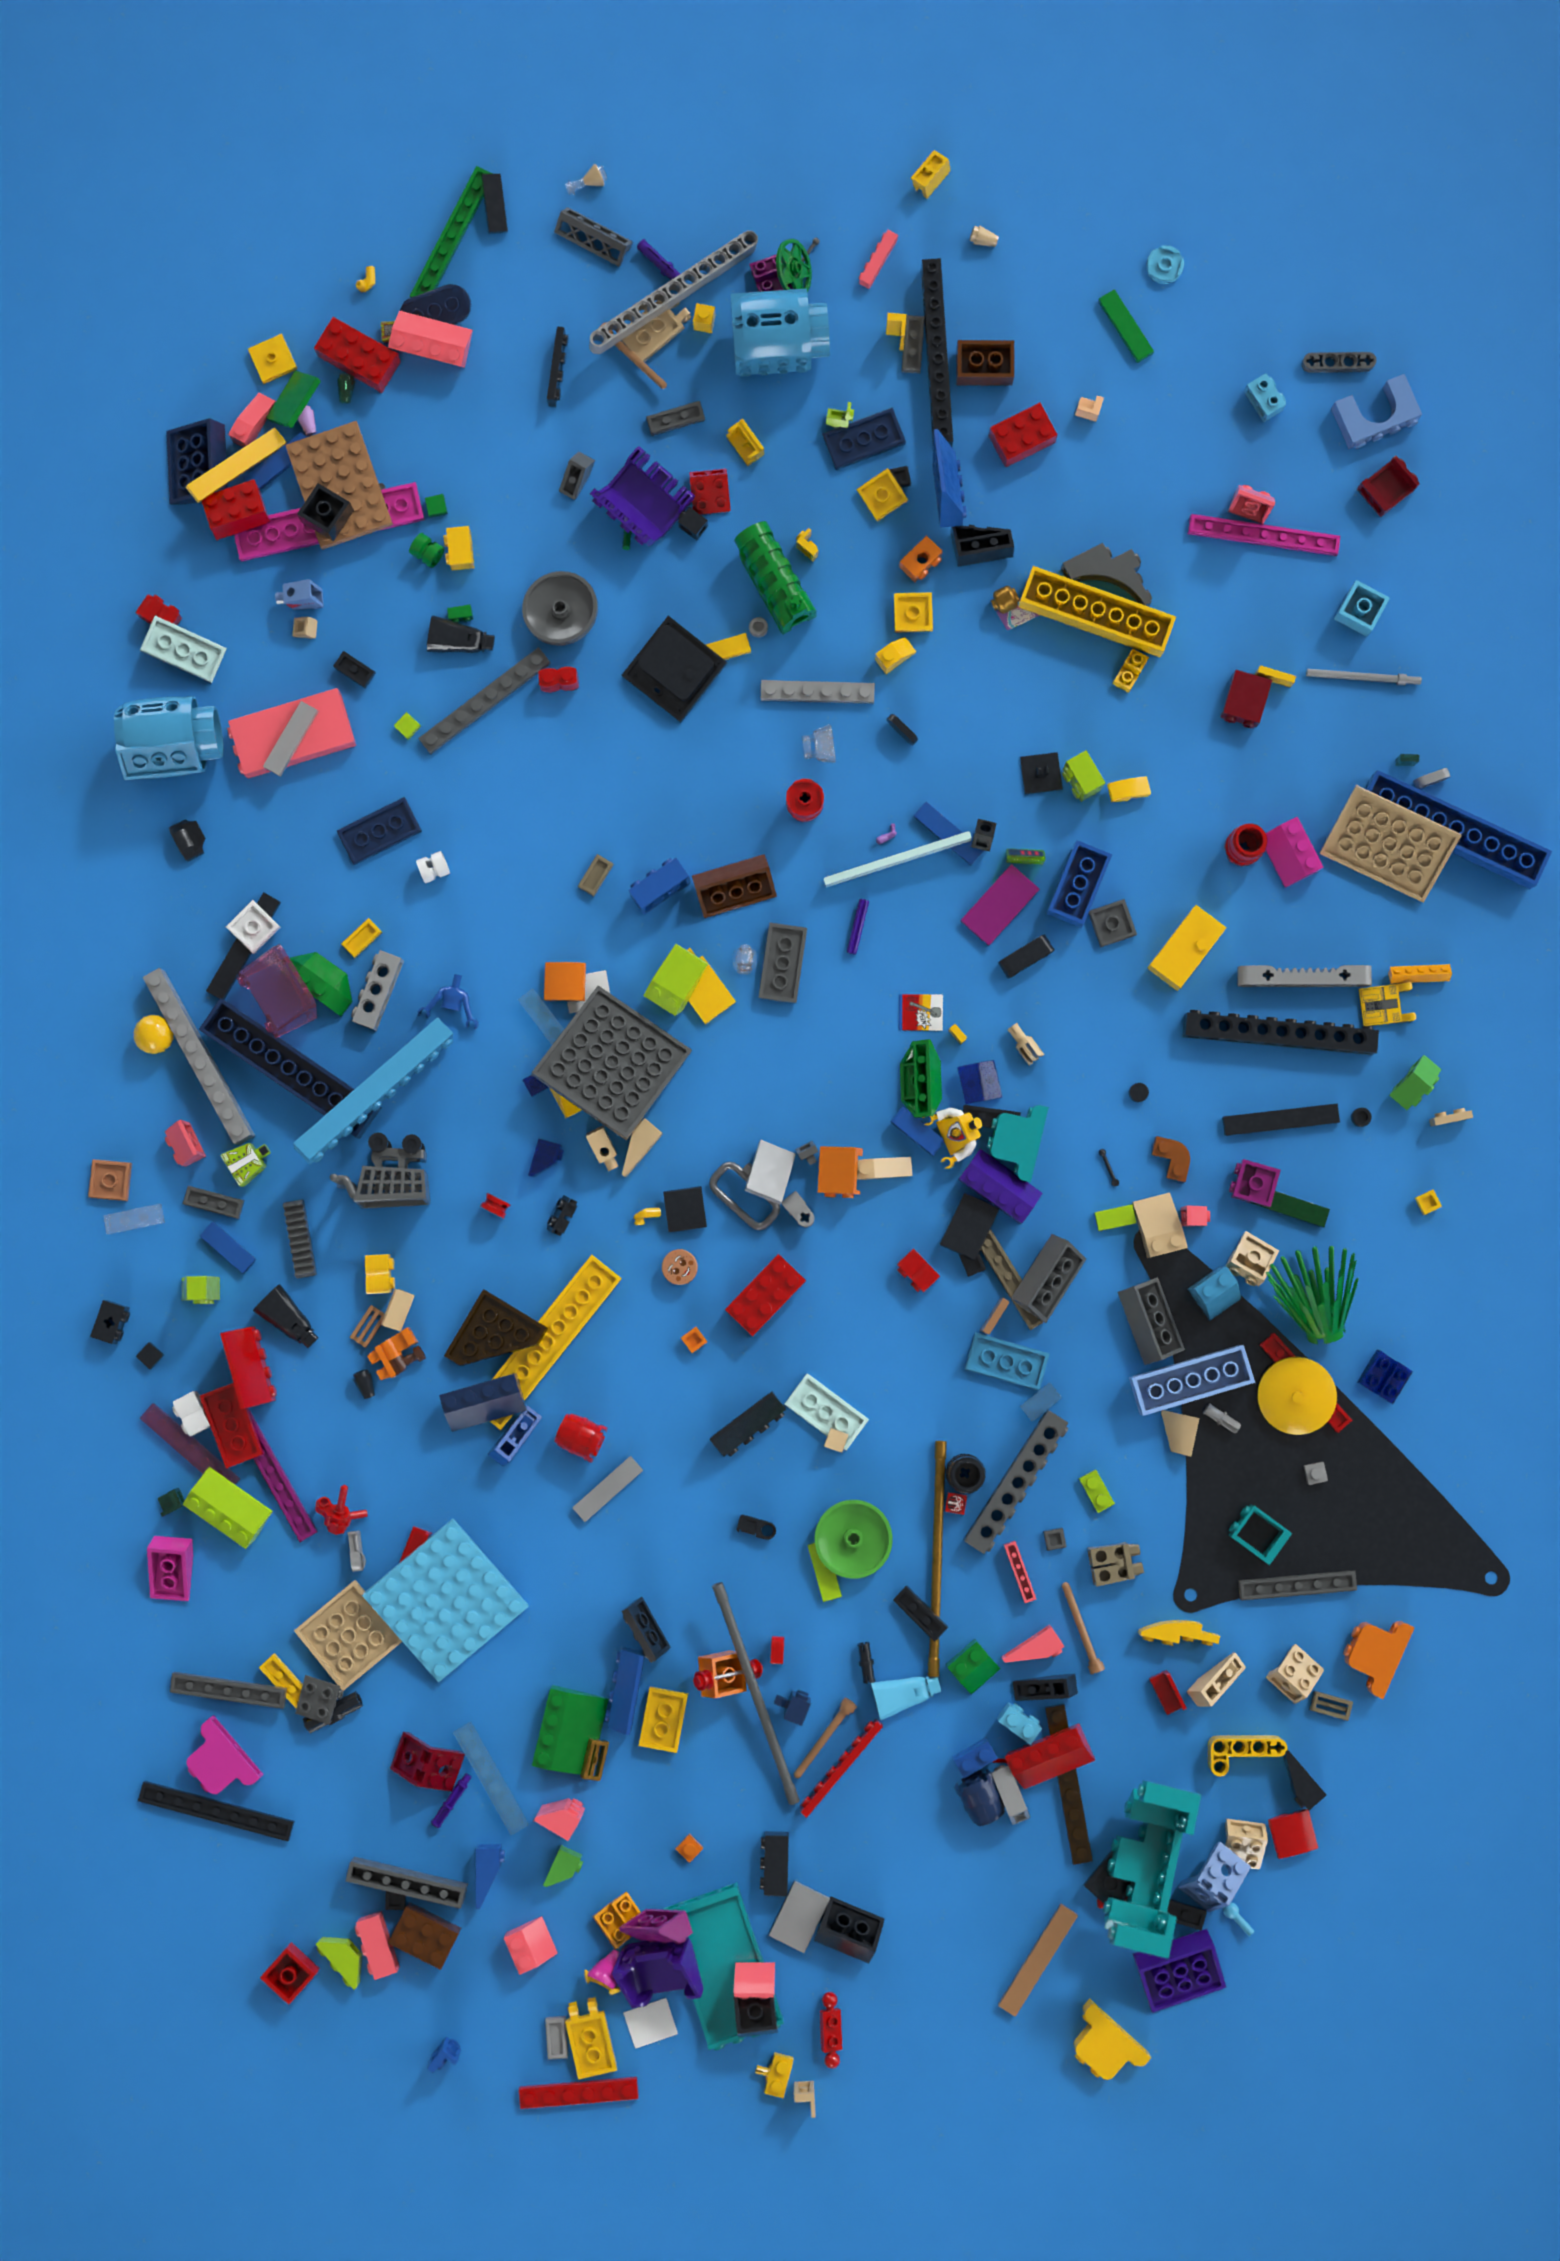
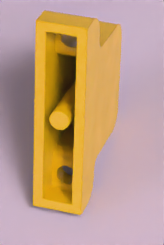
M1089 1998L1083 2006L1084 2015L1082 2016L1088 2025L1073 2043L1077 2053L1075 2055L1076 2059L1083 2065L1087 2063L1091 2067L1089 2070L1097 2078L1101 2076L1105 2080L1112 2079L1127 2061L1131 2062L1134 2066L1146 2065L1151 2059L1149 2052Z

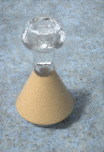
M594 164L582 179L573 183L568 180L565 187L569 195H575L574 190L583 186H604L607 176L602 165L597 167Z

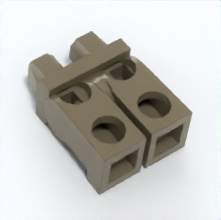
M1122 1542L1105 1546L1087 1547L1089 1562L1093 1566L1091 1567L1093 1584L1097 1587L1135 1579V1576L1144 1573L1142 1562L1132 1563L1131 1556L1140 1555L1138 1544Z

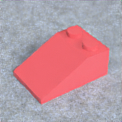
M1238 485L1228 512L1264 524L1275 505V498L1271 497L1267 492H1257L1250 486Z

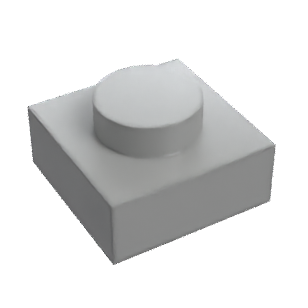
M1324 1462L1303 1465L1308 1485L1328 1481Z

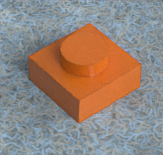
M697 1326L681 1337L691 1353L708 1342Z
M690 1833L676 1847V1850L689 1863L703 1849V1846Z

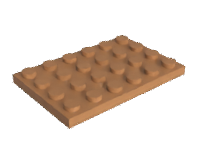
M357 421L285 445L304 501L307 500L317 483L349 501L354 509L334 542L315 531L322 550L393 526Z

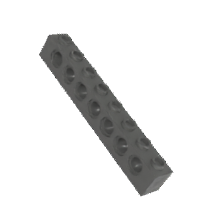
M1050 1410L1045 1411L963 1540L983 1554L986 1551H991L995 1544L994 1538L996 1535L1000 1536L1006 1527L1003 1525L1006 1519L1012 1518L1016 1512L1015 1505L1017 1502L1021 1503L1027 1494L1024 1491L1028 1485L1032 1486L1036 1481L1037 1476L1035 1474L1037 1471L1045 1467L1048 1461L1046 1457L1049 1452L1053 1454L1056 1450L1058 1438L1060 1436L1063 1438L1068 1431V1422ZM1047 1428H1052L1054 1431V1435L1050 1439L1044 1437V1431ZM1041 1444L1043 1446L1042 1454L1035 1455L1033 1448ZM1031 1461L1033 1468L1030 1471H1024V1462ZM1016 1477L1022 1479V1485L1018 1488L1012 1485V1481ZM1007 1493L1011 1494V1502L1004 1504L1002 1496ZM994 1510L1001 1511V1518L999 1520L991 1518ZM985 1526L991 1529V1533L987 1537L981 1535V1529Z

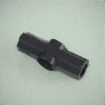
M357 1691L336 1700L330 1725L343 1719L345 1715L363 1707L362 1699ZM307 1717L303 1718L304 1726L309 1733L328 1725Z

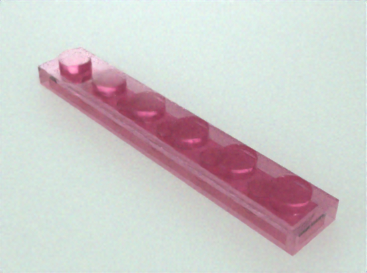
M152 1403L140 1417L144 1423L202 1474L211 1467L235 1485L240 1480L236 1474L229 1468H226L219 1459L195 1438L185 1434L181 1426L155 1403Z

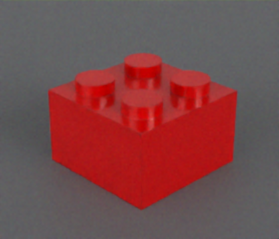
M291 1942L262 1974L260 1979L289 2005L317 1974L320 1968Z

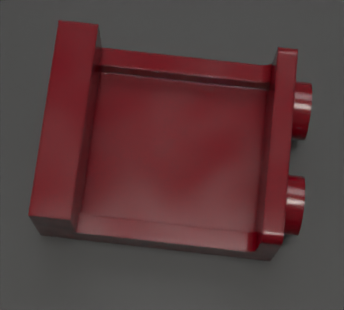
M1395 455L1390 462L1370 478L1362 481L1357 490L1377 514L1382 517L1415 491L1420 483L1418 482V477L1407 469L1406 463Z
M1235 670L1231 677V685L1220 717L1229 723H1242L1246 728L1257 727L1262 718L1272 680Z

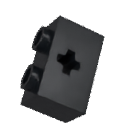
M103 1300L90 1337L110 1344L120 1342L124 1334L122 1330L124 1323H127L130 1317V1307L110 1300ZM109 1320H112L113 1322H115V1325H114V1326H111V1323H109Z

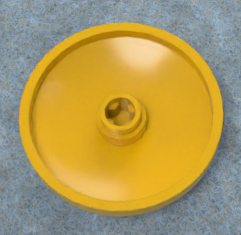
M1288 1357L1271 1365L1263 1374L1257 1392L1258 1404L1265 1419L1276 1429L1293 1435L1308 1434L1321 1428L1331 1418L1337 1402L1335 1383L1328 1371L1319 1363L1305 1357Z

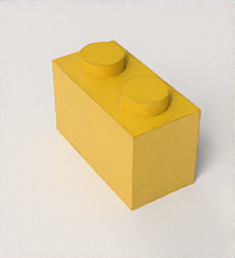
M469 526L446 528L447 535H444V544L448 546V553H445L446 564L450 565L452 571L475 568Z

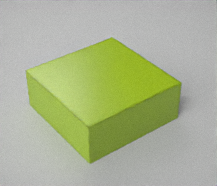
M406 712L396 722L394 727L409 740L421 725Z

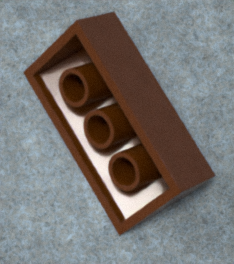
M765 854L692 875L704 918L777 897Z

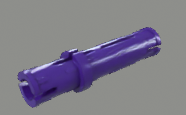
M645 239L638 243L637 249L661 271L660 273L663 276H667L672 280L680 275L673 267L674 265L666 261Z

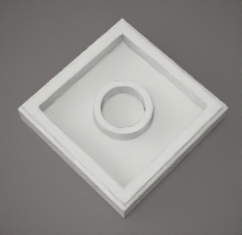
M253 900L226 926L253 954L281 928Z

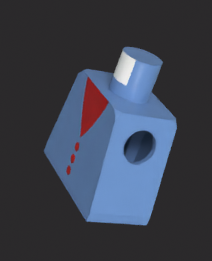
M310 579L283 584V592L275 593L277 604L285 603L293 610L324 608L323 589Z

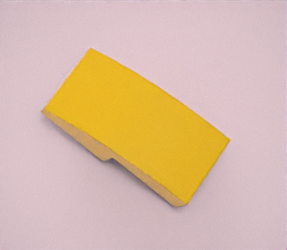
M1132 649L1112 684L1129 693L1149 657Z
M1147 776L1129 778L1107 784L1111 802L1129 801L1131 798L1148 797L1151 795Z

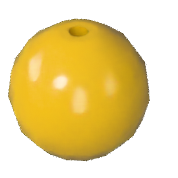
M159 1015L143 1017L136 1024L133 1032L137 1047L148 1054L164 1052L171 1046L174 1039V1034L166 1019Z

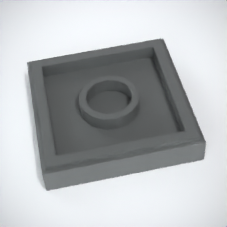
M1125 899L1090 910L1088 913L1100 948L1137 935Z

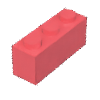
M382 1911L359 1918L356 1922L355 1931L357 1936L361 1937L363 1943L361 1950L363 1955L367 1956L369 1974L373 1975L374 1980L397 1973L400 1966L394 1947L388 1944L390 1935Z

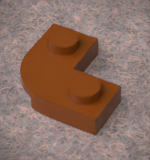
M1156 1136L1151 1155L1170 1159L1166 1178L1185 1183L1190 1165L1188 1149L1179 1141Z

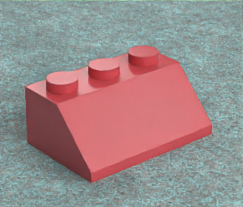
M569 1798L542 1805L534 1821L568 1841L581 1820L585 1808L583 1803L575 1798L572 1800Z

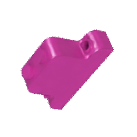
M214 1715L202 1724L200 1733L206 1741L188 1757L187 1766L188 1772L193 1777L198 1778L205 1792L218 1794L236 1778L244 1785H252L264 1775Z

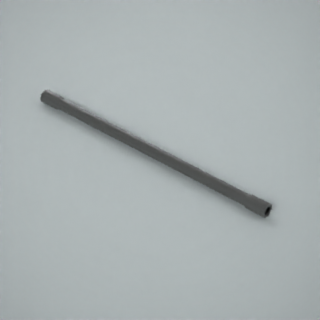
M723 1582L712 1585V1589L725 1619L783 1783L789 1805H794L800 1801L779 1746L732 1613Z

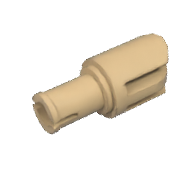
M1018 1023L1007 1029L1017 1042V1050L1029 1066L1033 1061H1037L1039 1057L1044 1055L1031 1036H1026Z

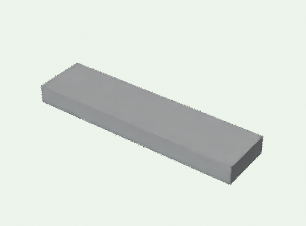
M302 701L299 703L264 763L263 767L281 777L319 711Z
M630 1456L581 1499L573 1509L586 1522L638 1476L643 1469Z

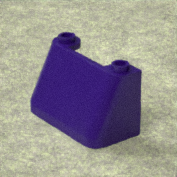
M689 1937L680 1944H675V1942L662 1943L661 1941H641L627 1944L621 1949L612 1972V1976L631 2008L647 2006L653 1994L685 1989L684 1994L687 1999L701 1998L704 1987L693 1945Z

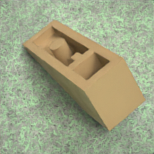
M645 1118L643 1121H640L632 1132L622 1171L624 1177L630 1174L663 1135L660 1130Z
M911 1157L858 1160L857 1180L913 1176Z
M1233 1652L1198 1678L1188 1689L1187 1693L1198 1707H1212L1245 1670L1246 1666L1238 1655Z

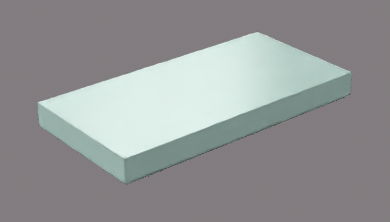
M154 616L140 651L212 684L227 648Z
M808 1373L784 1404L826 1436H828L830 1428L849 1434L843 1448L845 1450L849 1448L869 1421L867 1417Z

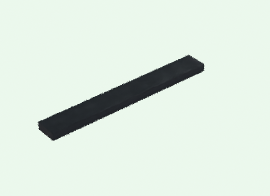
M148 1781L143 1782L138 1799L139 1802L284 1841L290 1840L295 1822L290 1819Z

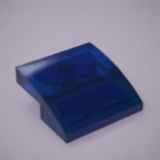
M994 1060L957 1067L965 1105L1002 1098Z

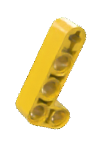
M1275 1735L1212 1736L1208 1740V1767L1213 1774L1221 1777L1226 1775L1229 1770V1757H1280L1287 1751V1744L1283 1739ZM1219 1741L1222 1742V1748L1217 1751L1214 1750V1744ZM1236 1742H1242L1240 1750L1236 1751L1233 1749ZM1261 1742V1748L1256 1751L1253 1750L1254 1743ZM1278 1742L1281 1746H1278L1277 1750H1275L1272 1746H1276ZM1220 1761L1223 1763L1220 1770H1214L1216 1762Z

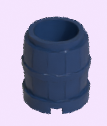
M985 1769L986 1773L978 1770L966 1778L963 1777L961 1779L963 1783L960 1785L956 1783L954 1786L957 1794L961 1797L965 1811L977 1826L990 1824L999 1819L1005 1812L1004 1803L988 1769Z

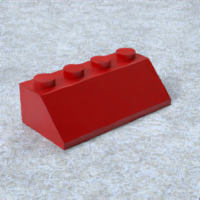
M1079 1723L1034 1741L1031 1745L1027 1744L1012 1750L1005 1756L1013 1776L1023 1789L1095 1761V1757Z

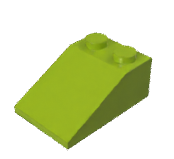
M675 944L651 980L643 996L674 1016L678 1015L684 1010L708 963Z

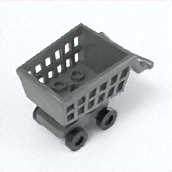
M383 1133L372 1134L369 1137L368 1144L372 1149L371 1159L375 1167L362 1166L358 1187L354 1182H351L348 1176L330 1175V1180L336 1183L338 1188H346L349 1196L362 1209L430 1205L427 1173L424 1169H408L410 1162L426 1163L427 1161L425 1146L420 1138L414 1134L405 1136L402 1141L403 1149L392 1148V1144ZM383 1161H398V1168L383 1167L382 1163Z

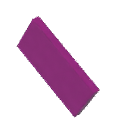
M1011 864L961 919V922L989 946L1040 889Z

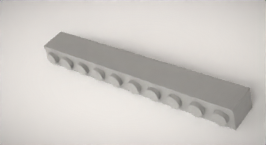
M158 968L142 977L232 1142L240 1145L255 1137L253 1130L166 972Z

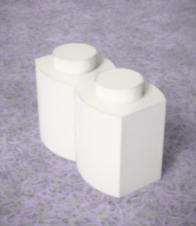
M192 1391L173 1401V1412L177 1417L181 1418V1428L189 1436H194L210 1427L197 1391Z

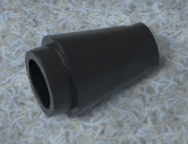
M368 1369L354 1373L353 1381L364 1399L373 1397L375 1395L372 1376Z

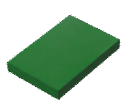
M294 371L266 418L270 422L293 428L321 381L315 376Z

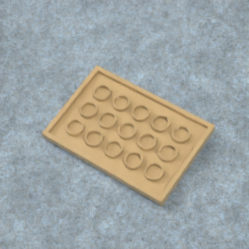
M1356 785L1320 850V854L1424 903L1461 838V834Z

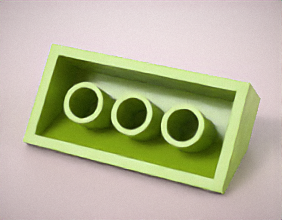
M211 1467L205 1471L182 1504L245 1549L256 1540L273 1512Z

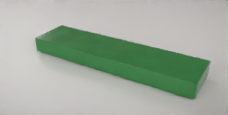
M1114 289L1098 299L1099 304L1136 362L1139 363L1154 353L1153 348L1116 290Z

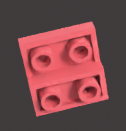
M736 1962L734 1997L742 1999L749 1997H759L762 1999L774 1997L775 1962Z

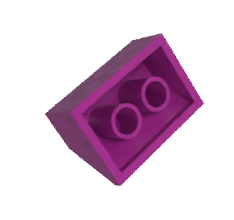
M645 1909L619 1927L621 1932L638 1940L649 1942L661 1941L662 1943L675 1942V1944H680L686 1941V1938L693 1933L687 1913L683 1910Z

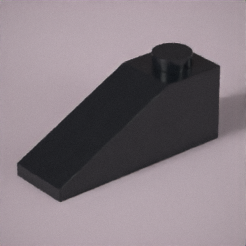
M1075 1674L1052 1675L1013 1681L1015 1701L1071 1698L1078 1694Z
M1287 1749L1283 1758L1292 1792L1296 1795L1294 1800L1301 1808L1305 1806L1308 1810H1311L1327 1795Z

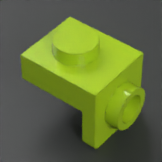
M848 402L847 411L828 408L826 425L835 428H848L849 421H853L854 409H851L852 402Z

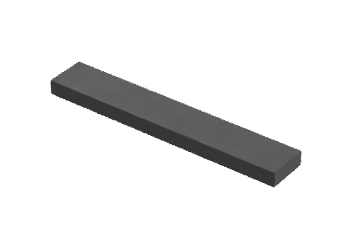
M1355 1570L1238 1580L1240 1600L1356 1591L1357 1583Z
M180 1672L172 1673L170 1693L281 1709L285 1707L287 1692L285 1687Z

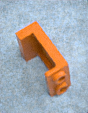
M820 1146L818 1193H824V1197H836V1194H842V1198H854V1194L860 1195V1191L856 1189L858 1156H863V1149L857 1147Z

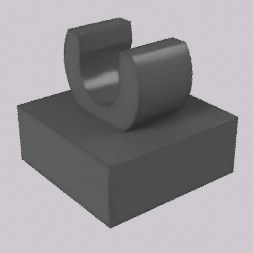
M813 1141L795 1149L801 1160L806 1158L810 1165L817 1162L813 1154L817 1153L818 1150Z

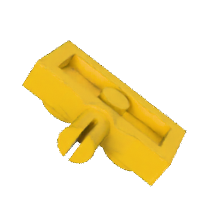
M774 2052L772 2062L768 2068L756 2065L755 2074L766 2076L764 2094L784 2098L794 2061L792 2056Z

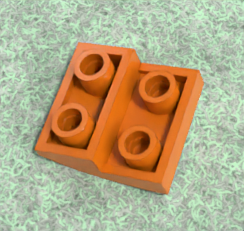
M545 962L544 1000L585 1001L586 963Z

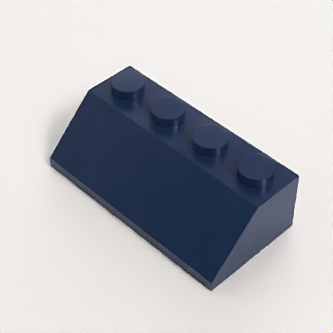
M517 1373L439 1395L444 1415L452 1432L527 1410Z

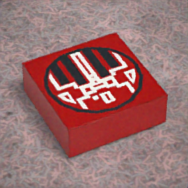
M948 1492L945 1512L964 1515L967 1495Z

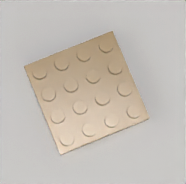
M356 1580L294 1630L336 1684L340 1686L342 1691L402 1642L362 1596L365 1590Z

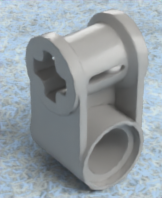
M794 1191L782 1201L785 1209L801 1226L809 1227L814 1223L813 1213L797 1191ZM802 1214H810V1221L808 1223L805 1221L801 1222Z

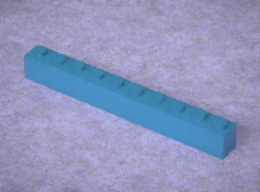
M437 1017L293 1143L294 1149L310 1165L313 1162L317 1163L324 1156L323 1153L328 1149L332 1150L339 1143L338 1140L342 1136H348L357 1123H363L372 1110L374 1112L378 1110L382 1105L381 1102L386 1098L390 1099L396 1093V1089L399 1086H405L411 1080L410 1077L414 1073H420L429 1060L432 1062L438 1057L440 1050L443 1048L447 1049L453 1043V1032Z

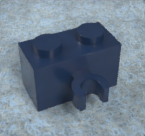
M797 1690V1692L792 1691L789 1700L777 1695L774 1704L785 1708L784 1719L802 1726L811 1705V1698L808 1697V1693Z

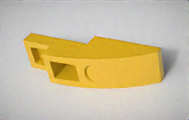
M1169 1620L1138 1629V1634L1143 1636V1640L1154 1642V1639L1162 1640V1644L1173 1646V1643L1179 1644L1180 1636H1182V1640L1194 1642V1639L1202 1640L1201 1644L1213 1646V1643L1219 1644L1220 1641L1218 1634L1202 1631L1203 1624L1196 1621Z

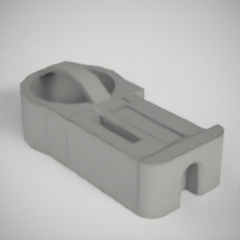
M360 1530L348 1532L351 1568L353 1572L363 1571L366 1559L362 1551Z

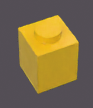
M696 303L693 318L694 330L712 333L716 316L714 306Z

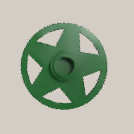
M784 240L780 244L776 255V270L780 284L784 290H791L787 286V284L791 283L793 289H807L808 292L812 280V269L808 253L798 240ZM788 244H793L791 251L786 249L785 246ZM807 277L803 288V278Z

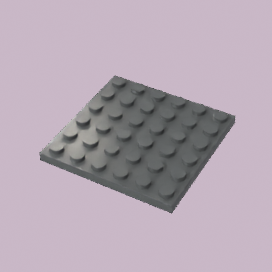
M597 986L532 1071L531 1075L627 1140L691 1054L692 1050L612 994Z

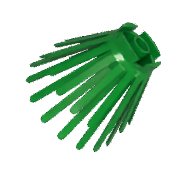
M1316 1246L1312 1248L1316 1278L1312 1269L1307 1274L1301 1252L1299 1250L1295 1251L1305 1290L1297 1274L1293 1275L1286 1258L1281 1256V1262L1293 1287H1289L1276 1266L1270 1264L1271 1269L1282 1285L1281 1287L1277 1284L1272 1275L1266 1272L1269 1278L1268 1281L1280 1297L1279 1299L1277 1296H1273L1274 1299L1306 1333L1309 1342L1318 1344L1317 1339H1323L1324 1344H1328L1341 1339L1344 1336L1343 1332H1346L1344 1325L1358 1286L1359 1278H1356L1350 1293L1357 1261H1354L1355 1253H1352L1343 1295L1347 1249L1344 1248L1342 1250L1336 1300L1333 1246H1329V1268L1326 1267L1324 1270V1283L1318 1248Z

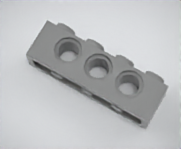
M381 950L379 954H375L372 961L374 965L372 972L369 971L366 976V987L360 991L358 997L360 1002L358 1007L353 1009L351 1015L354 1023L377 1031L404 963L402 958ZM382 968L388 969L385 977L379 976V971ZM379 985L381 987L380 993L373 995V987ZM373 1003V1011L367 1013L365 1011L366 1005Z

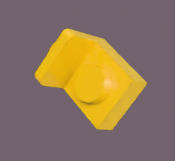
M808 528L805 532L801 531L797 536L796 548L813 562L818 557V547L812 541H807L811 537L812 532Z

